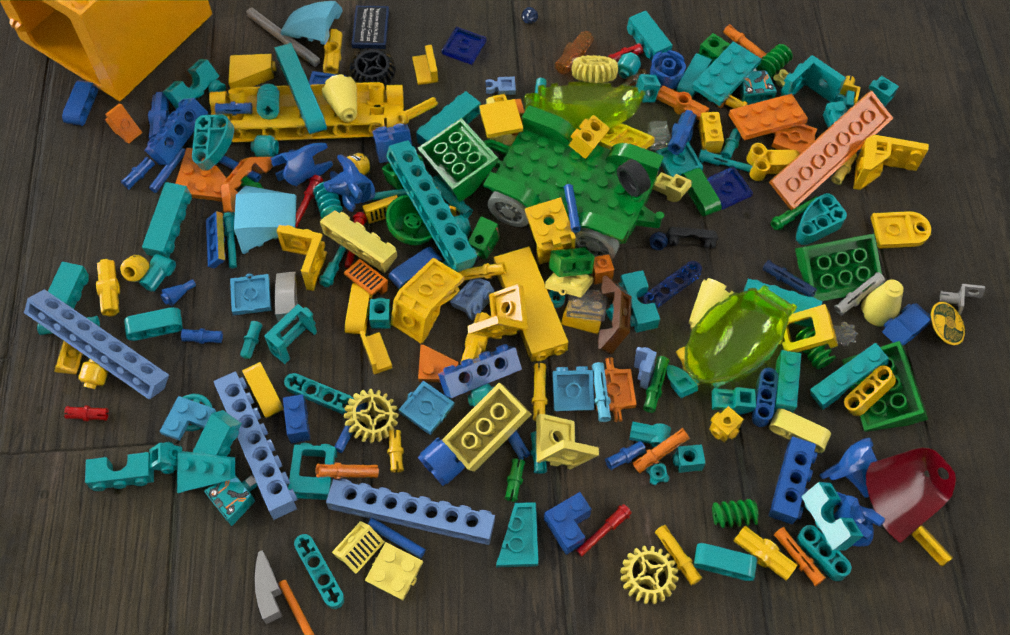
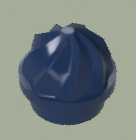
M527 7L523 10L521 18L525 23L532 24L537 21L538 13L534 8Z
M661 231L652 234L649 240L650 246L654 250H662L668 244L665 233Z

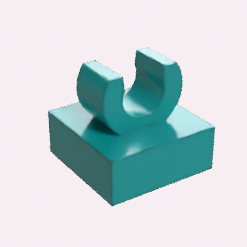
M847 91L845 96L838 94L835 101H844L847 110L854 106L855 91Z

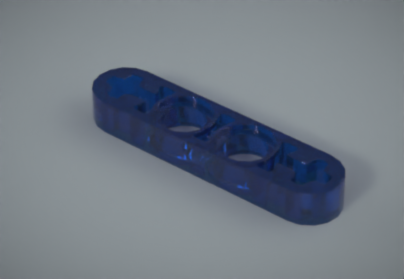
M696 261L686 263L644 295L642 303H653H648V299L653 300L657 294L658 297L654 303L656 308H659L700 277L702 266ZM690 269H696V272L692 271L691 273H689ZM681 277L684 283L677 284L674 279ZM666 287L670 290V293L663 294L660 289Z

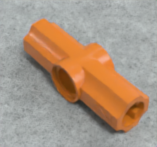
M663 85L659 89L656 98L673 107L674 111L679 115L686 110L693 111L696 114L697 120H700L701 113L709 112L710 109L692 100L689 93H678Z

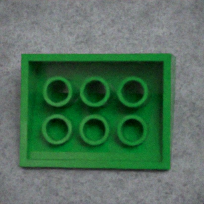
M462 118L418 147L425 163L459 203L476 191L499 161L498 157Z
M875 234L795 248L798 267L803 280L817 288L814 298L820 301L846 297L848 293L854 292L877 272L882 274Z
M897 341L880 347L889 358L886 366L892 370L896 382L864 414L860 415L864 431L908 426L928 420L901 342ZM859 354L842 359L843 364L845 365ZM889 374L882 375L880 380L888 379ZM865 378L851 386V390H854ZM875 388L867 389L866 394L873 393Z

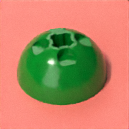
M408 195L400 196L390 203L386 212V223L390 233L398 241L407 245H421L432 239L430 232Z

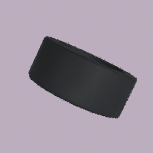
M630 159L618 167V179L622 187L630 195L638 197L649 190L651 187L649 175L639 162Z

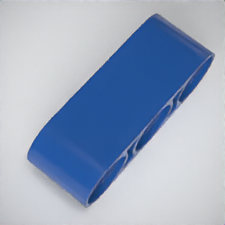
M81 80L76 81L63 110L62 118L64 123L81 126L85 124L98 93V88L93 85L94 83Z
M428 247L393 269L388 277L399 290L432 258L441 263L443 260L432 247Z
M772 368L763 369L756 383V408L752 411V422L758 427L767 426L774 413L778 373ZM764 378L770 379L771 382L766 381ZM761 395L767 396L768 400L762 398ZM759 413L765 414L766 418L761 417Z

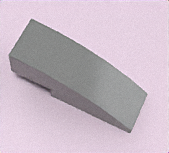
M296 272L276 274L275 315L277 320L280 321L297 305Z
M262 550L258 552L256 561L255 593L262 619L268 624L282 617L274 598L282 594L268 559Z

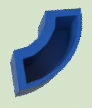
M917 303L908 304L901 311L902 314L895 319L891 318L884 324L885 329L882 333L893 343L900 341L902 346H904L932 322L931 316Z

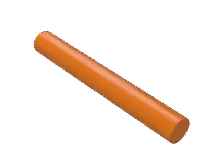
M282 580L278 585L304 635H314L287 581Z

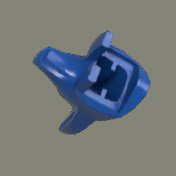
M312 143L299 150H289V152H284L270 158L273 166L286 163L284 170L275 173L278 181L285 179L288 183L298 186L306 179L313 177V175L319 176L333 166L332 161L315 165L313 160L315 154L328 148L327 144Z
M338 155L337 158L344 171L339 174L331 171V180L324 182L323 185L327 192L340 194L343 205L350 212H353L355 204L374 199L375 188L372 181L361 174L350 159L343 155Z
M871 438L862 439L851 445L845 451L841 460L819 475L820 478L830 477L831 480H835L845 476L865 498L869 497L866 485V472L870 463L877 461L871 448L873 446Z
M837 492L841 501L838 503L839 507L834 513V518L836 520L839 518H853L863 537L852 546H868L873 541V523L880 527L885 522V518L873 509L860 506L857 498Z

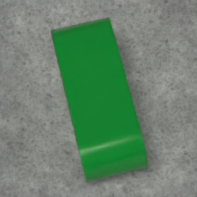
M699 167L681 174L682 177L691 180L692 185L687 192L702 216H707L721 210L722 206L717 194Z

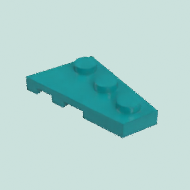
M185 451L178 452L177 493L235 478V457Z
M536 502L515 503L496 567L538 566Z

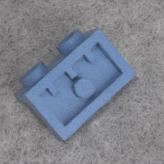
M480 278L471 279L450 303L454 308L466 312L469 319L474 320L476 314L480 313L490 302L489 294L494 293L490 282Z
M637 347L634 367L639 369L638 380H641L640 388L647 389L649 386L657 353L646 347Z

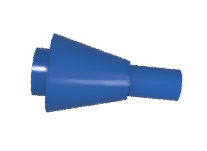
M190 280L183 285L162 289L163 294H161V298L165 304L173 306L186 291L195 287L196 284L193 280Z

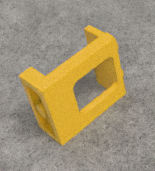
M825 304L780 317L781 325L778 328L781 336H784L785 342H782L785 351L800 352L824 344H828L830 348L838 346L830 312ZM812 318L816 331L815 336L792 342L788 324Z

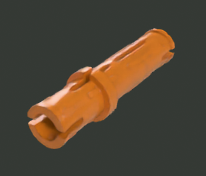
M729 24L724 29L723 33L743 48L761 59L766 55L764 51L748 40L744 33H740L732 25Z
M681 428L677 433L652 450L648 449L646 454L632 463L636 470L641 473L654 463H659L662 457L689 440L690 437Z
M317 464L315 473L317 474L316 477H334V479H340L341 477L377 478L379 468L378 465Z
M782 527L774 534L800 566V571H804L815 586L826 579L814 565V560L812 558L809 559L785 530V527Z

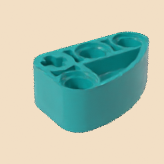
M222 114L202 115L196 119L192 159L202 170H210L225 155L232 142L234 125L227 116Z
M823 194L812 201L806 208L796 232V240L799 244L808 245L842 227L847 213L833 195Z

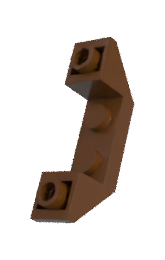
M603 276L602 294L613 300V328L599 330L598 349L612 354L630 333L631 296L616 281L608 276Z

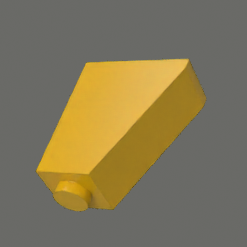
M272 54L231 55L229 66L230 89L253 87L273 79L274 71H277V63L273 61Z

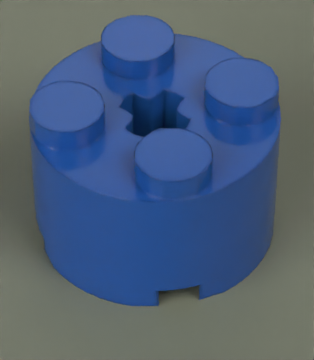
M668 50L665 53H662V51L658 52L652 59L649 75H656L661 87L663 85L672 90L676 89L686 69L683 56L672 50Z
M439 437L418 456V459L442 486L448 484L465 468L463 463L457 460L456 455Z

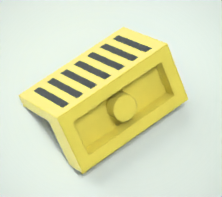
M360 521L332 553L338 559L345 562L356 574L383 545L384 541L370 525Z

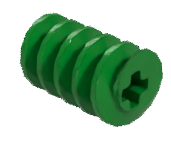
M784 44L776 45L762 57L761 63L756 67L757 71H767L770 78H772L793 59L791 49Z
M814 326L807 327L799 332L795 337L796 341L815 336L816 331L812 330ZM828 344L803 350L808 355V360L812 361V366L816 369L824 368L836 359L835 355L829 357L832 349L825 350Z
M746 499L745 503L743 500H738L737 503L730 501L729 504L726 502H721L720 505L717 502L712 504L714 524L717 525L719 523L722 529L725 528V522H728L730 528H733L734 521H736L738 527H741L742 520H744L746 526H749L750 519H752L754 525L758 524L759 515L755 500Z

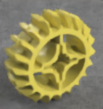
M587 55L573 60L572 76L579 81L603 83L613 81L617 77L618 62L610 57Z
M369 389L368 394L365 390H362L360 395L355 393L354 399L350 398L348 401L349 405L345 407L347 413L344 414V418L349 419L345 422V426H352L349 429V433L355 431L354 437L356 439L359 435L363 436L362 442H365L367 438H369L370 443H373L375 438L378 442L382 440V437L388 438V431L394 430L393 426H396L398 423L395 420L398 418V413L394 412L397 406H391L393 399L387 401V394H384L383 397L380 396V390H377L376 394L373 393L372 389ZM368 402L366 410L356 412V408L360 404ZM376 404L379 405L383 410H379L376 407ZM369 412H370V413H371V415H372V416H373V417H374V419H373V420H372V419H371V416H370V415H368V414H369ZM386 420L384 427L375 430L376 422ZM358 421L364 422L367 428L363 427Z
M643 546L642 552L636 548L634 554L629 553L627 555L629 560L624 559L623 565L625 567H622L620 570L622 574H625L621 576V581L627 582L623 588H631L628 595L633 596L634 593L637 594L636 601L643 597L644 604H647L649 599H651L653 604H656L657 597L663 602L665 596H671V590L676 589L674 583L678 581V577L675 576L678 569L671 568L674 566L675 561H668L670 557L668 553L665 556L661 555L663 549H659L658 553L654 552V546H651L650 551L647 550L646 546ZM648 560L655 561L658 565H652ZM639 562L641 573L634 578L632 568ZM665 571L666 583L660 588L658 576ZM646 572H648V574L653 573V577L651 578V576H645ZM646 584L651 590L644 589L639 585Z

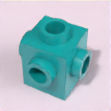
M170 442L159 443L149 449V469L159 470L164 474L173 473L177 469L178 452L182 451V447Z

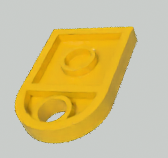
M612 124L608 125L610 129L601 139L599 145L611 150L615 144L628 143L647 149L655 143L653 136L630 126Z
M916 212L873 213L871 216L878 249L920 246L927 241L931 234L929 221L923 215ZM916 226L923 227L925 231H919Z

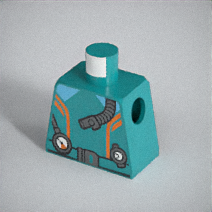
M755 68L740 84V101H746L747 105L775 98L777 91L767 71H757Z
M235 475L234 479L217 483L204 492L232 526L255 502L250 491L257 487L258 484L252 475L243 482Z

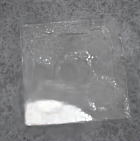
M590 289L582 297L569 295L566 317L605 321L607 297L602 294L601 290Z

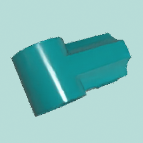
M155 254L151 259L149 270L139 283L150 292L155 291L165 276H170L174 272L176 262L161 254Z
M632 422L629 440L641 441L656 447L670 437L671 427L665 424L648 425Z

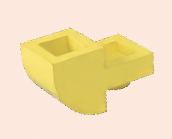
M661 172L656 179L653 189L667 195L668 201L677 202L690 189L692 182L678 174L671 177Z

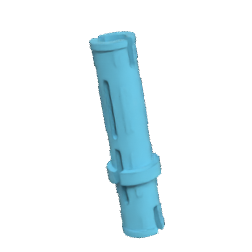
M598 362L592 365L596 393L594 401L598 409V420L600 422H607L611 419L609 408L611 400L607 393L604 363Z

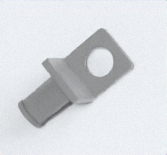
M962 284L958 293L941 291L939 302L957 304L958 313L961 315L965 296L982 298L985 286ZM975 289V290H978L979 292H977V293H972V292H969V290Z

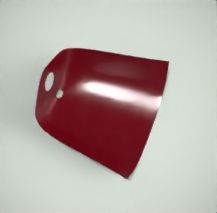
M917 448L872 462L866 472V485L875 512L885 518V522L882 525L899 543L949 501L953 495L956 483V474L952 467L938 452L930 448ZM938 468H944L948 472L949 478L942 479L938 474ZM928 471L930 477H926L924 472Z

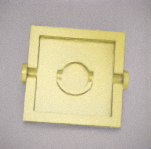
M553 273L546 281L545 288L557 291L560 295L569 294L582 297L592 285L593 276L585 274L558 277Z
M385 542L378 557L375 558V562L372 563L373 566L365 581L404 601L411 585L414 586L417 581L416 576L423 561Z

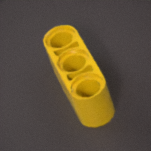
M353 283L351 287L345 321V333L360 334V331H364L366 334L370 299H372V296L356 283Z
M261 362L242 370L265 418L284 410Z
M879 366L846 396L844 405L852 415L860 416L864 414L894 386L896 378L892 370L887 366ZM889 374L888 379L880 380L882 375ZM875 388L873 393L866 394L867 389ZM860 402L858 407L851 408L852 403Z

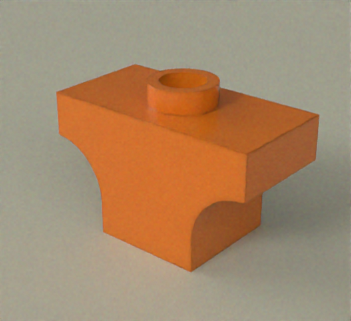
M122 104L116 105L105 114L107 116L106 122L115 134L121 136L126 143L132 142L142 134V131Z

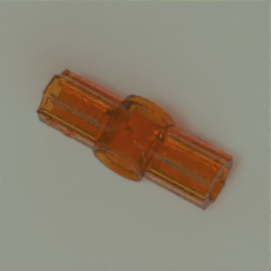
M582 31L573 43L569 42L566 45L563 55L555 63L554 68L558 73L562 75L567 74L572 68L573 60L585 55V51L594 42V37L591 33Z

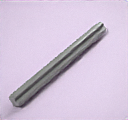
M249 8L246 11L249 18L282 43H292L295 52L311 65L316 67L320 64L319 57L294 38L281 35L282 29L254 8Z

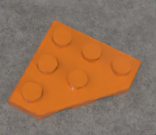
M186 148L175 184L187 186L192 198L222 201L221 185L226 180L224 174L216 165L210 170L200 169L192 159L193 148Z

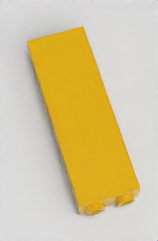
M530 247L494 257V264L505 262L507 266V273L505 275H497L503 289L516 284L523 285L529 330H519L531 362L536 360L543 361L549 356L562 355L568 351L569 342L549 293L545 288Z

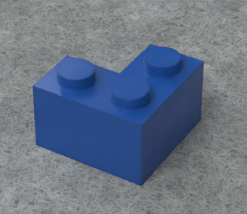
M398 123L394 127H378L372 131L380 163L388 162L386 155L390 145L407 140L412 145L410 130L407 124Z
M581 492L551 508L544 514L545 523L566 555L579 548L585 541V536L577 524L590 517L591 507Z

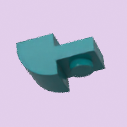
M736 387L734 390L714 388L712 390V409L724 411L729 406L738 415L749 413L756 408L755 389Z

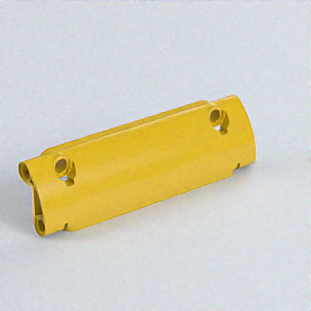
M380 82L356 83L357 117L351 122L342 121L324 99L322 87L324 88L325 84L310 85L327 126L326 130L309 134L289 86H276L280 93L279 114L274 119H264L257 113V92L260 87L232 88L228 91L229 96L226 91L210 92L209 100L211 115H216V103H231L232 101L236 103H252V114H237L236 116L222 114L227 116L234 125L232 142L254 141L258 135H272L275 140L373 137L372 131L378 127L389 128L398 124L396 116L399 111H404L403 85H387V90H385L384 84Z

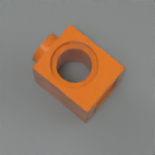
M606 254L595 257L593 273L591 274L594 285L602 283L603 276L613 279L614 267L610 255Z

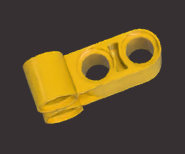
M755 143L752 145L746 158L747 162L752 165L749 175L755 181H762L766 174H778L799 155V152L797 150H767L763 144Z

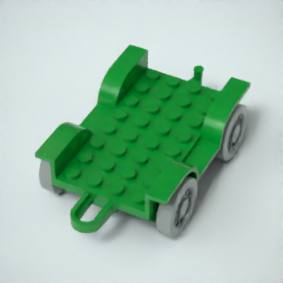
M531 105L527 107L522 116L523 132H519L512 146L495 140L483 141L490 150L506 155L503 161L499 160L494 167L498 171L496 173L490 172L484 187L489 188L493 192L488 200L490 212L507 225L514 227L527 226L529 222L525 214V208L560 197L569 218L564 186L571 184L574 189L581 227L579 232L574 233L576 237L575 247H585L595 257L609 254L612 260L619 249V244L626 243L636 226L659 228L661 226L664 213L659 211L655 214L645 207L656 182L659 167L664 159V156L633 144L618 143L613 145L611 150L596 145L585 159L569 146L573 140L571 135L574 133L575 128L565 119ZM630 159L636 160L644 167L651 181L649 190L638 197L630 195L622 187L617 176L618 167ZM547 217L543 222L551 225L554 223V220Z

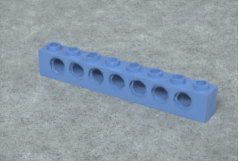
M45 289L27 299L24 310L26 315L149 400L164 390L169 374Z
M235 371L213 381L226 412L242 423L238 430L239 435L237 438L273 520L296 510L294 501L298 499L293 488L288 490L287 484L290 481L285 472H280L279 468L282 467V463L278 455L273 456L272 451L275 448L271 439L266 440L265 438L268 432L264 423L259 424L258 422L261 416L257 408L253 409L251 406L254 401L250 392L245 393L244 389L248 387L244 378H239ZM277 490H281L280 493L274 494Z
M333 479L326 501L328 509L371 519L374 518L379 521L486 545L490 544L495 523V515H492L487 510L474 511L468 506L460 505L456 507L446 501H439L438 503L424 496L419 498L411 497L406 492L393 493L391 490L383 487L375 489L365 483L357 485L347 479ZM349 494H356L353 500L346 499ZM370 498L377 499L374 504L366 503ZM391 502L397 504L393 509L386 508L387 504ZM409 507L417 508L416 512L412 514L407 513L406 510ZM430 511H434L437 513V515L434 518H428L426 516L427 513ZM449 516H455L458 518L453 523H450L446 520ZM474 520L478 524L475 527H469L467 522Z

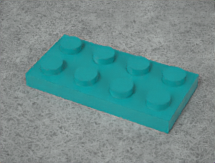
M733 41L692 84V89L720 106L761 63V58Z

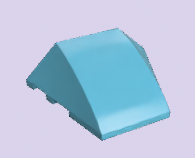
M336 1L317 2L303 6L290 14L281 30V35L294 38L307 37L308 41L312 42L315 39L325 45L330 37L329 29L334 19H339L343 11L342 7Z
M245 186L236 194L234 230L243 254L248 253L250 249L256 246L264 245V242L277 239V228L279 225H290L295 228V194Z

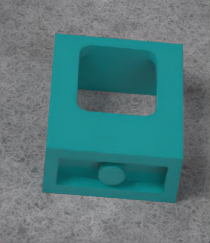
M297 304L264 336L271 354L284 364L290 360L286 348L305 329H308L314 335L317 333L316 323L312 317L313 313L307 307L303 308ZM298 316V323L282 337L281 332Z
M301 443L300 445H294L288 490L293 488L296 497L300 499L327 500L333 477L300 476L302 456L325 457V464L331 465L334 464L335 458H337L336 448L330 444L313 446L310 443Z

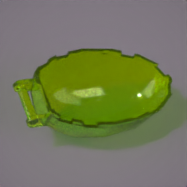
M568 82V86H558V83H551V87L539 85L538 93L525 94L524 102L526 103L525 110L531 105L565 119L575 130H581L580 124L585 118L589 120L592 115H595L611 129L627 121L640 109L645 91L641 90L639 92L638 87L622 84L620 88L611 87V83Z
M766 285L762 286L758 291L756 288H749L748 291L729 295V298H726L721 303H716L708 309L694 326L688 344L685 346V368L696 383L715 388L744 380L767 363L778 349L784 337L789 317L795 312L797 305L794 303L790 304L770 291Z

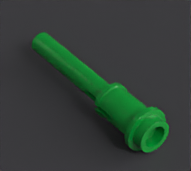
M817 196L792 211L788 210L778 217H773L770 222L774 230L783 229L784 225L794 221L796 216L803 213Z

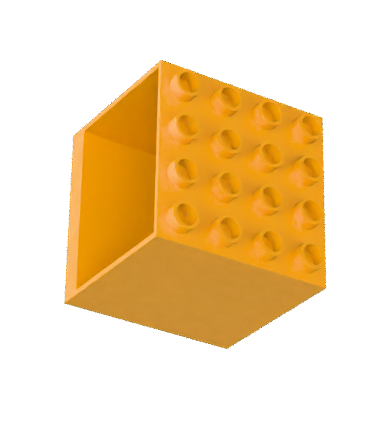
M0 0L10 19L9 24L16 30L20 40L84 80L94 83V86L118 101L126 97L212 15L208 0Z

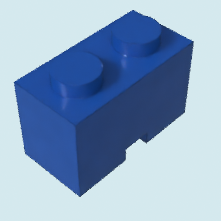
M303 394L284 397L286 431L290 443L311 440L307 404Z

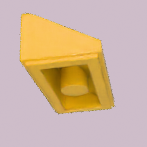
M567 304L562 318V325L598 334L604 313Z
M63 341L54 371L77 374L83 353Z
M921 525L912 533V536L940 566H944L953 558L924 526Z

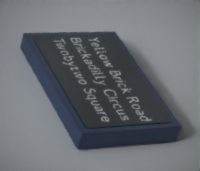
M356 6L352 48L372 47L373 49H386L389 6Z

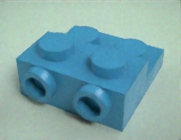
M557 367L556 371L552 372L554 411L594 410L593 370H588V367H576V371H568V367Z

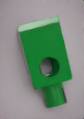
M480 217L468 241L477 254L474 264H477L480 258L486 260L500 239L498 224L484 217Z

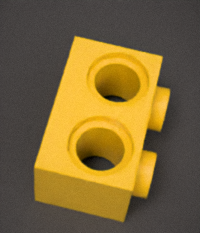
M719 112L701 113L698 128L702 150L707 149L708 152L721 153L724 138Z
M592 115L589 120L585 118L579 126L581 130L576 129L571 135L573 140L569 146L585 159L610 129L595 115Z

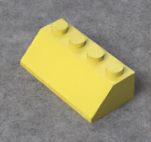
M333 211L320 221L323 233L384 274L397 258L396 248L391 243L387 242L385 244L374 232L370 234L362 224L352 222L350 217L343 212Z

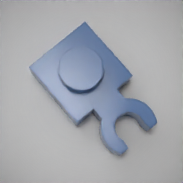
M497 77V81L492 79L486 80V86H491L486 87L487 94L498 91V95L504 93L505 95H516L515 77Z

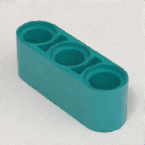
M696 53L678 84L677 92H687L693 98L697 91L692 89V84L712 64V59Z
M174 307L132 315L124 319L126 338L132 341L175 333L183 329L181 310Z
M807 525L797 535V544L830 579L842 581L849 575L852 569L849 560L839 550H833L829 547L825 536L815 526ZM804 534H809L813 541H808ZM819 550L826 551L828 557L822 556ZM835 566H840L843 569V573H839Z
M699 543L696 547L693 565L701 570L745 581H753L758 558L749 554Z

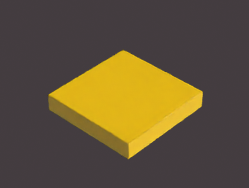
M515 99L479 106L487 138L523 132V125Z

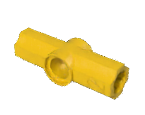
M331 29L329 32L330 37L324 45L323 72L336 74L339 71V63L342 59L341 46L343 35L337 29Z
M103 259L97 263L98 281H96V289L100 297L101 313L110 317L119 313L118 294H120V286L116 278L115 262Z
M477 313L473 324L492 317L487 313ZM467 334L465 351L461 361L468 358H479V354L486 349L488 337Z
M746 526L743 527L734 539L735 543L752 556L758 558L757 564L770 568L784 580H787L798 566L779 552V548L775 543L768 539H762Z

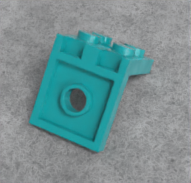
M811 55L803 64H798L793 73H789L785 77V85L780 93L781 96L788 94L794 96L804 85H807L828 101L835 102L846 77Z

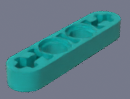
M296 373L287 375L284 380L285 387L290 393L295 395L303 394L304 399L343 415L347 412L343 408L342 403L346 404L350 398L353 399L350 395ZM296 380L298 385L294 384L293 386H291L290 382H294ZM308 387H316L317 390L314 394L309 395L306 393ZM326 394H333L334 399L332 401L326 402L323 400Z
M307 534L299 535L294 542L295 549L323 600L331 609L340 608L344 603V595L311 536ZM304 540L306 543L309 542L307 546L311 552L308 554L306 553L305 549L301 547V542ZM313 557L320 559V564L315 568L308 565L309 560ZM322 575L330 577L329 583L325 586L318 583V579ZM332 589L335 596H338V602H329L331 596L327 590Z

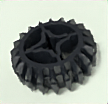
M371 47V50L367 51L364 49L363 53L359 51L358 55H354L353 60L350 62L349 71L355 83L380 82L387 87V83H391L392 78L395 76L396 67L390 54H386L385 50L380 52L379 48L373 50Z

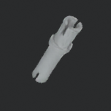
M877 272L854 292L848 293L846 298L839 304L835 305V311L842 316L853 306L859 305V301L885 282L884 276Z

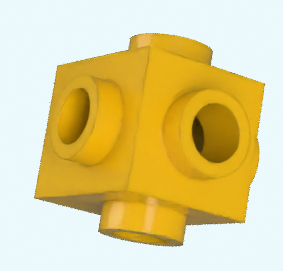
M728 406L721 414L717 412L711 418L712 424L709 429L715 438L725 442L728 438L732 440L740 432L738 429L744 419Z

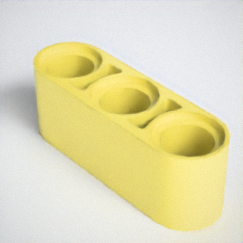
M777 409L769 425V429L772 432L788 440L793 436L816 444L815 452L817 453L824 452L831 436V432L828 429L785 409Z

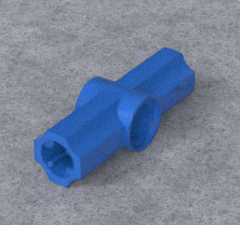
M156 92L152 98V109L148 112L150 124L149 139L155 137L159 127L168 121L169 99L163 92Z
M686 110L682 113L678 123L673 125L672 137L668 144V150L673 155L682 153L687 141H691L693 127L696 122V114L691 110Z

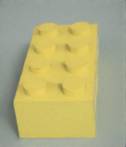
M498 383L442 441L468 470L475 472L532 414L504 385Z

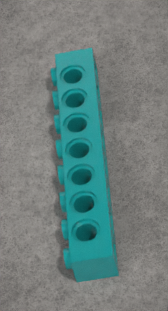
M409 140L390 145L386 158L449 267L456 272L473 267L477 258L476 251L470 246L466 234L459 227L458 220L453 217L449 205L444 202L440 190L433 183L432 176L427 173L423 161L417 156L415 147L410 144Z

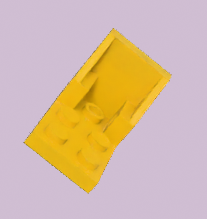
M880 135L870 136L865 140L856 159L853 189L861 190L878 178L883 171V165L917 171L928 151L929 144Z
M432 258L399 289L393 301L390 324L419 343H422L427 338L440 313L441 303L463 282L464 276Z

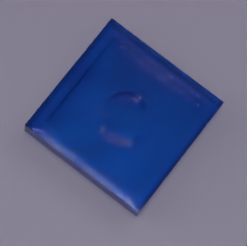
M456 27L444 45L442 54L473 65L486 43V37Z
M734 166L707 178L721 202V210L753 195V191Z

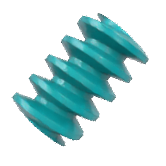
M264 84L257 92V113L264 119H274L279 114L280 93L273 84Z
M324 182L319 183L313 191L321 219L333 211L341 213L343 210L338 194L327 192L323 185Z

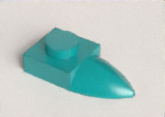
M667 366V376L671 387L680 398L698 391L697 383L688 373L679 367Z

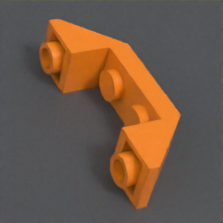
M272 157L241 159L221 185L223 212L235 213L236 194L238 193L235 189L241 185V179L252 170L259 174L267 173L272 168L270 159Z

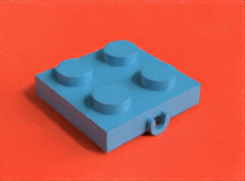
M247 274L246 277L230 279L233 315L272 311L270 278L268 274L256 276Z
M423 381L414 392L408 394L406 402L399 409V413L431 435L438 425L443 422V419L447 417V414L455 406V402Z

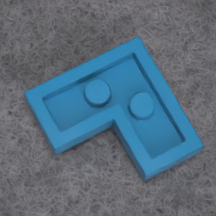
M178 396L160 433L180 441L189 423L204 428L211 413L216 412V410Z

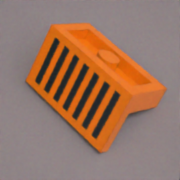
M361 259L344 272V275L371 296L377 291L381 295L388 291V280Z

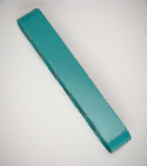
M292 43L274 47L281 69L309 134L326 130L325 119Z

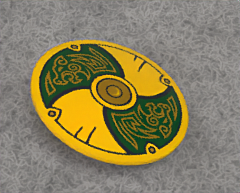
M946 302L936 303L931 310V320L936 333L947 344H960L964 339L965 329L959 313Z

